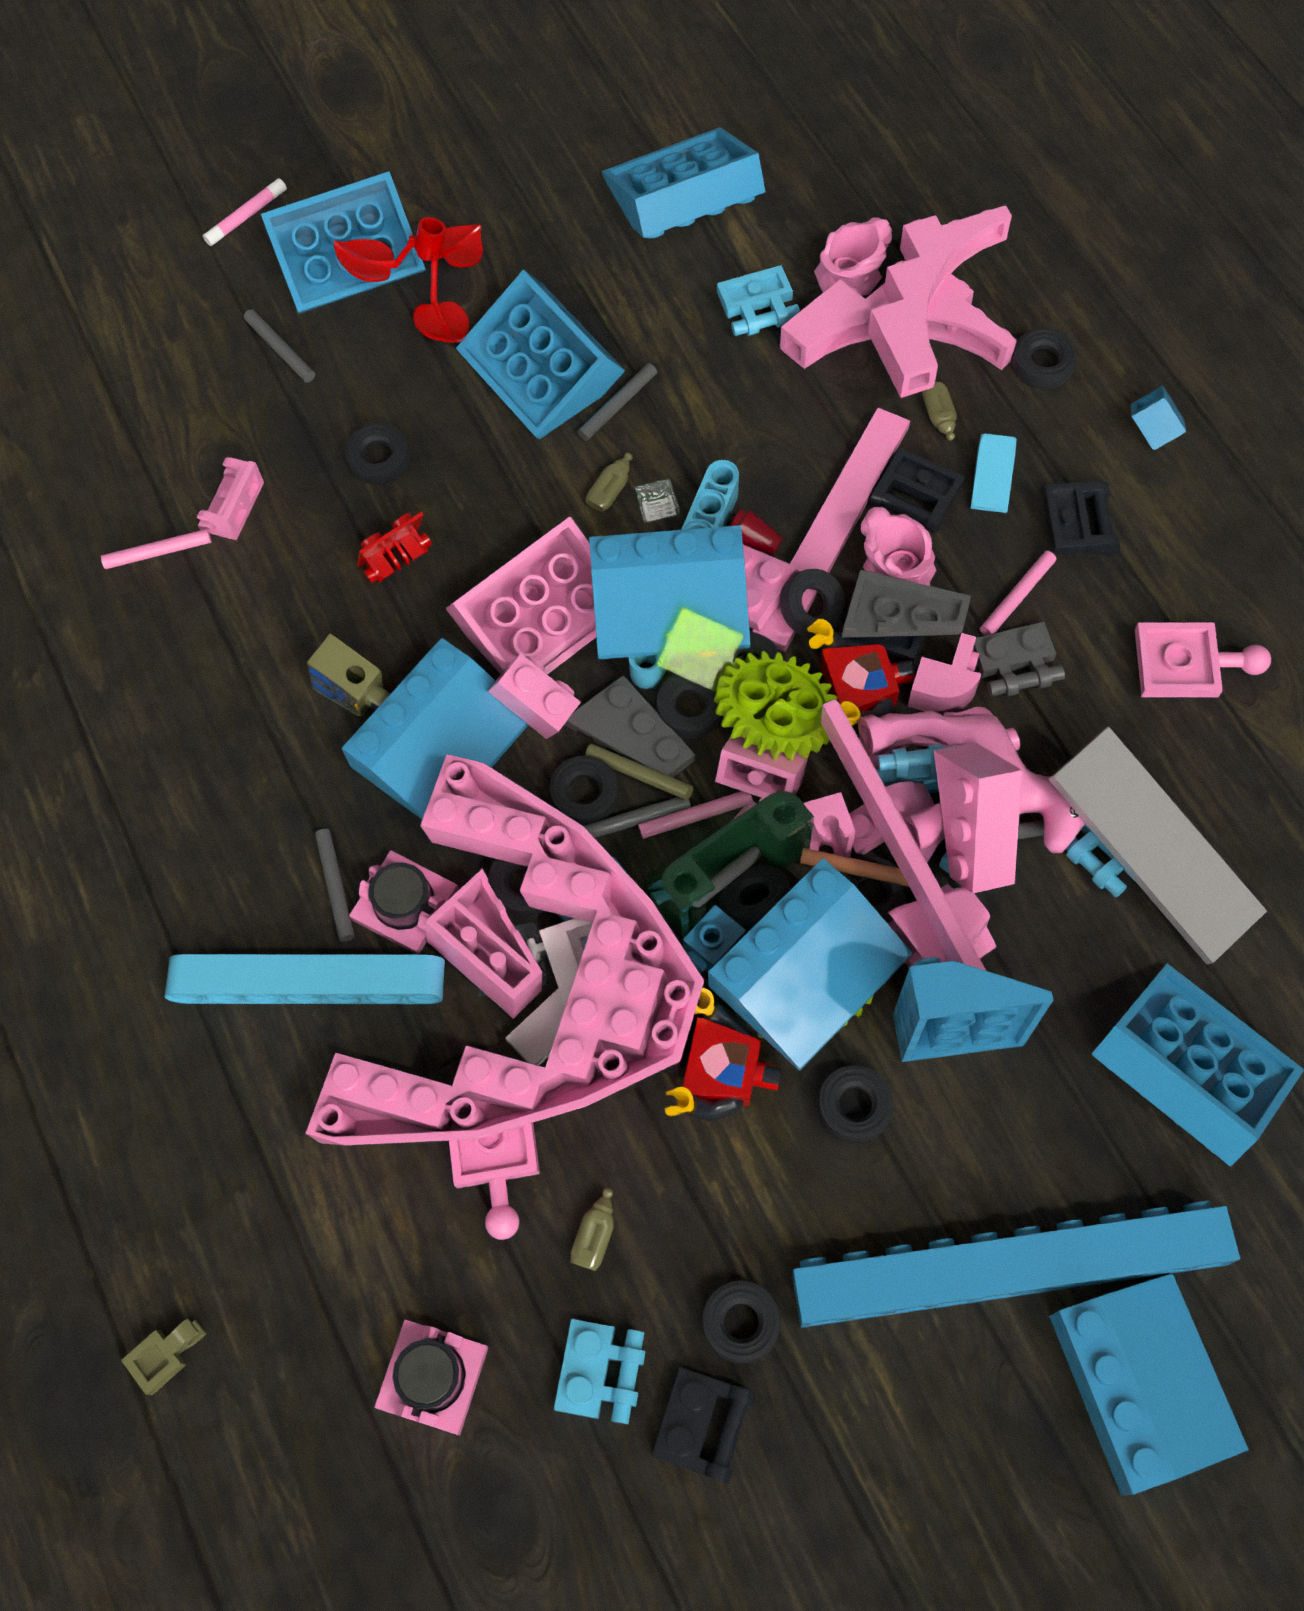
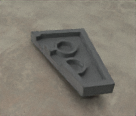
M860 570L844 624L842 638L961 635L971 596Z

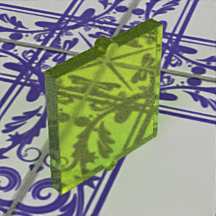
M682 607L672 631L666 633L667 642L656 665L717 692L716 687L719 679L723 676L727 666L733 667L734 655L744 635Z

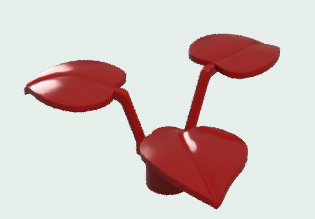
M433 217L422 218L419 221L416 236H409L408 243L396 259H394L393 251L386 244L377 240L355 239L346 242L334 240V251L340 264L354 277L368 282L388 280L391 273L390 268H398L412 247H414L419 258L431 261V304H422L415 309L413 322L416 328L425 336L444 342H461L467 336L469 320L465 311L454 302L448 301L439 304L437 301L438 258L444 257L447 263L456 267H471L478 264L483 254L480 224L446 228L445 224L439 219Z

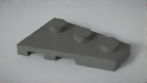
M624 676L575 710L565 722V726L576 732L579 730L593 738L595 743L605 749L609 747L627 759L672 778L695 761V754L672 728L663 722L659 714Z

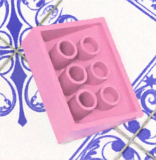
M571 517L565 519L446 608L467 638L500 674L519 654L525 657H533L545 668L544 672L549 674L596 638L590 543Z

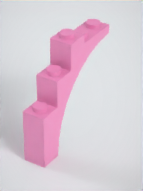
M1006 205L993 210H985L980 214L961 220H953L945 225L940 224L936 215L903 225L900 250L906 261H900L887 267L884 291L890 303H884L877 308L871 309L868 334L900 398L934 387L938 364L929 343L926 321L932 298L944 280L962 262L979 251L1007 239L1012 215Z
M950 274L932 298L927 312L926 321L929 339L961 347L981 356L1002 370L1012 360L1016 339L1012 337L1009 331L999 327L986 317L982 310L972 306L974 291L964 281ZM841 279L838 280L781 327L780 349L805 369L826 354L850 344L870 340L868 327L871 309L877 308L884 303H890L884 291L885 283L865 299L857 289L848 286Z

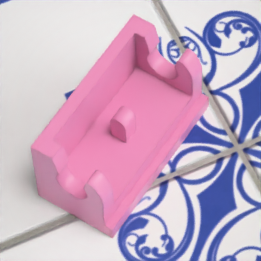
M225 458L222 464L226 467L224 478L208 511H199L197 518L200 519L198 527L200 530L208 529L211 534L237 540L264 481L256 462Z
M841 792L802 803L799 835L801 840L805 839L808 849L819 851L821 846L829 845L833 848L835 855L850 858L856 831Z

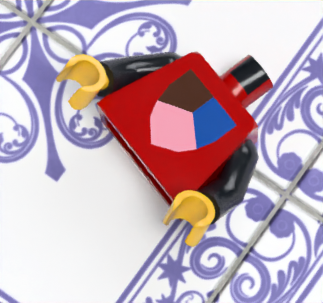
M824 619L816 620L807 628L809 632L816 634L809 640L810 647L817 649L823 645L825 648L822 650L820 664L824 681L832 685L829 694L837 696V701L852 728H858L860 717L869 715L881 717L892 713L899 695L898 685L914 682L915 671L911 660L908 659L890 664L883 645H872L871 643L850 637L842 638V634L833 631L830 623Z
M702 988L699 997L700 1003L696 1007L695 1014L702 1013L703 1018H697L683 1087H677L666 1092V1095H672L677 1099L678 1106L667 1107L665 1112L669 1116L685 1113L690 1117L714 1122L738 1113L742 1106H749L753 1086L777 1091L782 1066L758 1062L761 1041L756 1039L754 1031L733 1012L714 1001V997L708 989Z

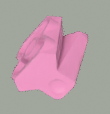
M948 884L943 886L941 889L978 957L981 959L985 954L996 948L995 942L987 928L990 919L989 912L976 895L963 886L955 889ZM917 901L896 907L888 912L893 920L887 924L912 952V956L905 962L909 968L910 966H915V962L925 958L936 957L940 958L941 962L949 961Z

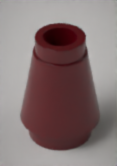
M740 509L730 525H741L743 545L763 553H768L771 556H774L784 538L751 510L746 512Z

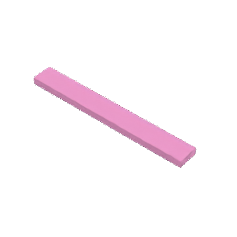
M877 408L790 563L797 567L798 572L806 569H821L828 573L830 572L908 431L910 420ZM807 589L802 596V605L806 612H808L818 594L813 589ZM780 604L760 631L752 630V633H758L769 638L779 650L786 652L796 634L784 620Z
M832 700L823 704L821 724L949 961H957L986 971L839 702Z

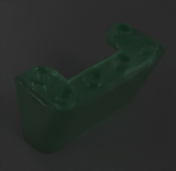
M777 791L745 805L653 869L646 876L644 890L683 941L688 933L707 914L705 904L701 907H694L692 905L715 890V886L708 879L710 875L753 845L759 848L764 858L772 865L783 867L795 863L801 858L803 848L810 849L814 816L793 793Z

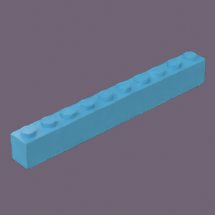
M1201 1201L1184 1205L1185 1212L1169 1214L1167 1207L1145 1210L1141 1212L1142 1218L1126 1220L1123 1213L1100 1217V1224L1085 1227L1082 1220H1071L1056 1224L1057 1231L1041 1233L1039 1226H1030L1014 1230L1015 1237L998 1239L996 1232L982 1233L971 1236L972 1243L955 1245L952 1238L929 1242V1249L913 1252L911 1245L894 1246L885 1249L886 1256L869 1258L868 1251L852 1252L843 1255L844 1262L826 1264L825 1257L811 1258L800 1261L801 1268L793 1269L792 1280L800 1328L1226 1266L1240 1260L1227 1207L1212 1208L1210 1201Z

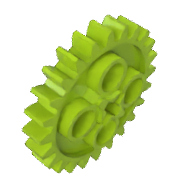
M762 651L759 660L751 653H748L745 662L736 658L733 667H726L716 687L717 692L714 702L718 703L715 711L716 715L724 716L721 726L734 728L730 737L732 739L741 736L745 738L743 748L746 749L754 744L757 746V755L759 756L765 750H770L773 760H777L780 752H784L788 760L792 761L796 752L805 759L808 757L810 750L818 753L823 744H828L830 739L821 724L822 706L832 700L837 701L838 698L835 695L828 694L832 687L831 684L819 683L822 676L820 672L812 675L808 673L810 664L806 663L799 667L796 666V657L794 656L786 662L783 661L780 652H777L774 659H770L768 654Z

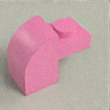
M961 634L952 665L924 657L921 658L908 707L922 711L932 710L938 714H944V712L959 711L970 703L976 693L981 673L974 672L980 654L973 651L976 641L975 636Z
M907 781L885 787L903 820L905 816L918 813L935 805L925 784ZM865 804L849 814L856 831L853 848L857 854H866L885 842Z

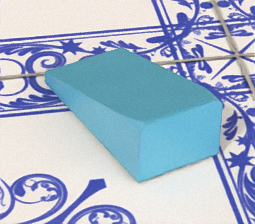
M981 434L977 448L971 509L1007 513L1017 439L1015 437Z

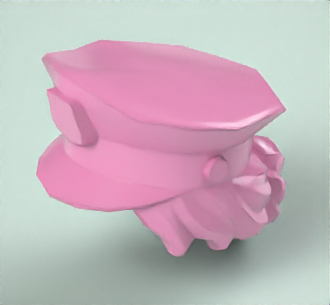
M876 217L863 223L851 222L842 225L835 232H831L828 235L826 247L820 254L821 262L814 271L823 293L840 279L848 286L857 289L861 295H869L882 278L878 267L881 266L886 258V248L892 240V228L887 220Z
M883 507L871 508L861 523V532L866 536L864 550L868 557L863 565L864 570L930 586V581L936 572V568L934 566L935 555L932 550V540L929 532L922 524L905 514L890 515L889 511Z

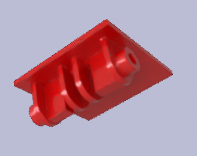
M422 512L414 517L410 513L403 515L392 524L394 528L392 531L384 536H381L379 532L375 533L361 543L363 549L359 551L356 566L359 569L366 564L368 569L363 572L371 584L376 580L380 583L395 572L389 562L396 571L401 569L400 564L391 552L393 548L405 565L410 564L406 553L414 561L428 552L427 548L432 545L429 537L425 533L420 536L417 533L424 516Z

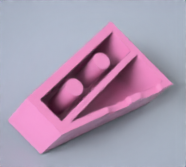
M976 742L934 750L950 878L972 894L1015 884L1022 770Z
M481 869L425 921L426 939L435 950L514 1019L542 991V971L521 934L514 928L506 914L503 903L496 897L488 883L486 874Z

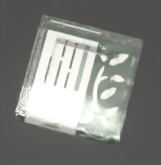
M670 479L635 487L644 523L679 515V506Z

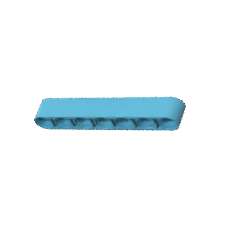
M718 460L710 464L681 530L726 527L738 498L739 471L734 463L728 460ZM710 511L715 512V514H706L705 512ZM673 654L628 657L630 676L633 683L644 689L654 688L659 685ZM645 662L654 664L651 668L639 667L640 664Z
M174 955L169 958L165 999L186 1004H435L443 999L445 960L434 955Z

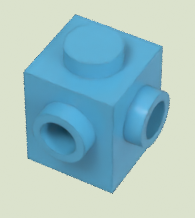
M714 905L683 939V949L698 972L702 973L704 970L709 972L746 935V930Z

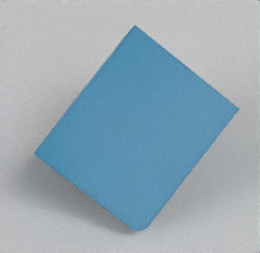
M1163 385L1130 404L1132 418L1152 449H1158L1186 432L1184 419Z

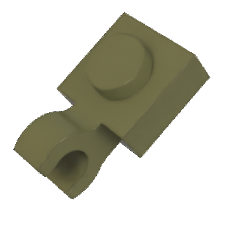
M187 1318L167 1337L162 1331L155 1330L121 1361L146 1395H153L187 1365L179 1354L200 1341L206 1335V1332L197 1320L191 1322Z

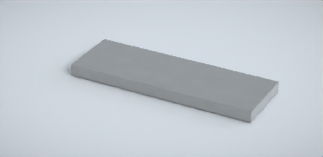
M1110 727L1103 729L1048 778L1206 964L1214 963L1267 912Z

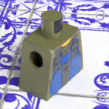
M332 634L328 635L307 662L312 688L357 716H363L369 707L376 711L390 695L389 692L383 689L382 674L379 668Z

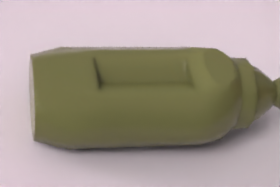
M935 382L933 388L922 391V397L932 424L941 433L946 434V438L951 441L955 438L953 431L956 426L957 413L947 387L941 382Z
M625 453L624 458L615 460L613 464L608 465L602 471L587 493L585 502L590 507L599 512H604L610 508L627 483L630 470L629 461L633 458L632 454Z
M605 1188L603 1190V1197L593 1203L592 1208L583 1215L570 1252V1263L596 1271L601 1265L614 1228L613 1209L610 1200L613 1195L611 1189Z

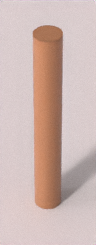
M803 848L801 864L815 866L824 858L839 872L909 887L900 868Z

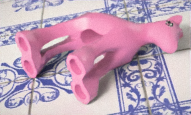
M974 707L956 713L944 712L943 716L930 710L914 714L888 713L881 717L869 715L860 717L858 720L860 736L858 739L875 769L878 768L877 756L891 754L893 749L928 746L929 744L941 743L942 747L959 746L975 742L1022 770L1019 815L1035 812L1043 816L1044 845L1051 853H1062L1086 824L1048 780L1050 776L1034 774L1025 767L1016 751L1020 748V741L1014 728L1005 729L998 718L984 707ZM941 803L904 817V822L926 862L929 861L940 841L945 838Z

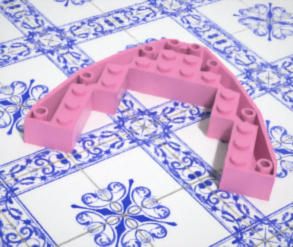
M447 754L420 825L430 841L527 866L520 892L528 906L593 923L545 1068L466 1046L453 1085L451 1086L335 1053L306 1131L307 1135L322 1144L364 1145L480 1139L586 1107L680 1062L704 979L653 901L582 825L486 764Z

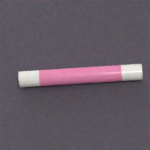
M280 178L276 179L203 234L206 243L209 246H213L287 189L285 183Z

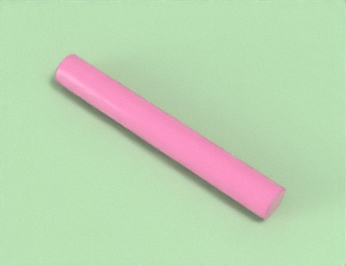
M203 529L101 555V561L104 568L109 569L212 543L209 530Z
M1045 551L982 624L980 631L984 636L994 634L1055 563L1056 556L1052 552Z
M740 791L638 824L642 839L753 804L752 795Z

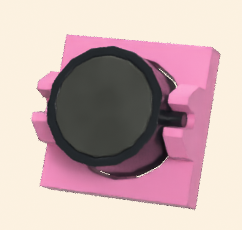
M390 850L381 866L375 865L370 867L369 880L367 882L361 881L359 889L360 899L349 917L352 921L419 955L427 943L425 921L459 890V887L448 879Z
M404 1320L374 1408L460 1436L488 1346L434 1327L423 1326Z

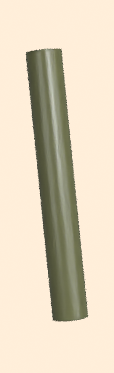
M590 744L586 750L585 756L601 759L616 771L682 799L688 800L693 792V786L594 744Z

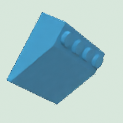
M721 127L602 171L604 180L632 228L643 238L659 237L664 234V230L675 226H688L694 223L696 218L706 214H720L725 210V207L736 203H749L755 199V196L766 192L758 152Z
M389 171L261 214L298 314L426 271L422 259L418 257L415 248L412 247L398 268H390L391 273L388 280L368 282L351 275L340 264L335 254L334 240L346 242L355 239H372L386 244L393 251L394 259H396L408 243L409 236L413 234Z
M524 269L456 347L459 353L538 439H541L601 398L625 371L546 286Z
M741 525L589 537L598 659L750 648Z
M441 638L342 747V750L352 769L423 820L447 754L481 762L492 768L526 729L528 724L487 692L495 683V680L465 653Z
M822 858L708 972L709 987L800 1071L912 956V952L855 885Z
M936 957L915 962V966H910L893 1013L901 1061L907 1062L1024 1046L1053 1002L1052 992L957 961L941 962V959Z
M1168 963L1091 1054L1230 1167L1259 1139L1304 1071L1301 1066Z
M1173 1273L1059 1310L1049 1316L1121 1495H1134L1249 1450Z

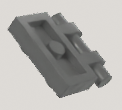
M1045 622L976 638L973 651L980 653L977 666L981 677L997 675L998 680L987 682L988 693L991 697L1004 694L1006 697L1017 695L1019 690L1034 686L1042 689L1050 687L1054 681L1065 679L1062 665L1048 667L1044 664L1054 661L1056 651ZM1026 667L1030 669V672L1015 675L1012 672L1013 670Z

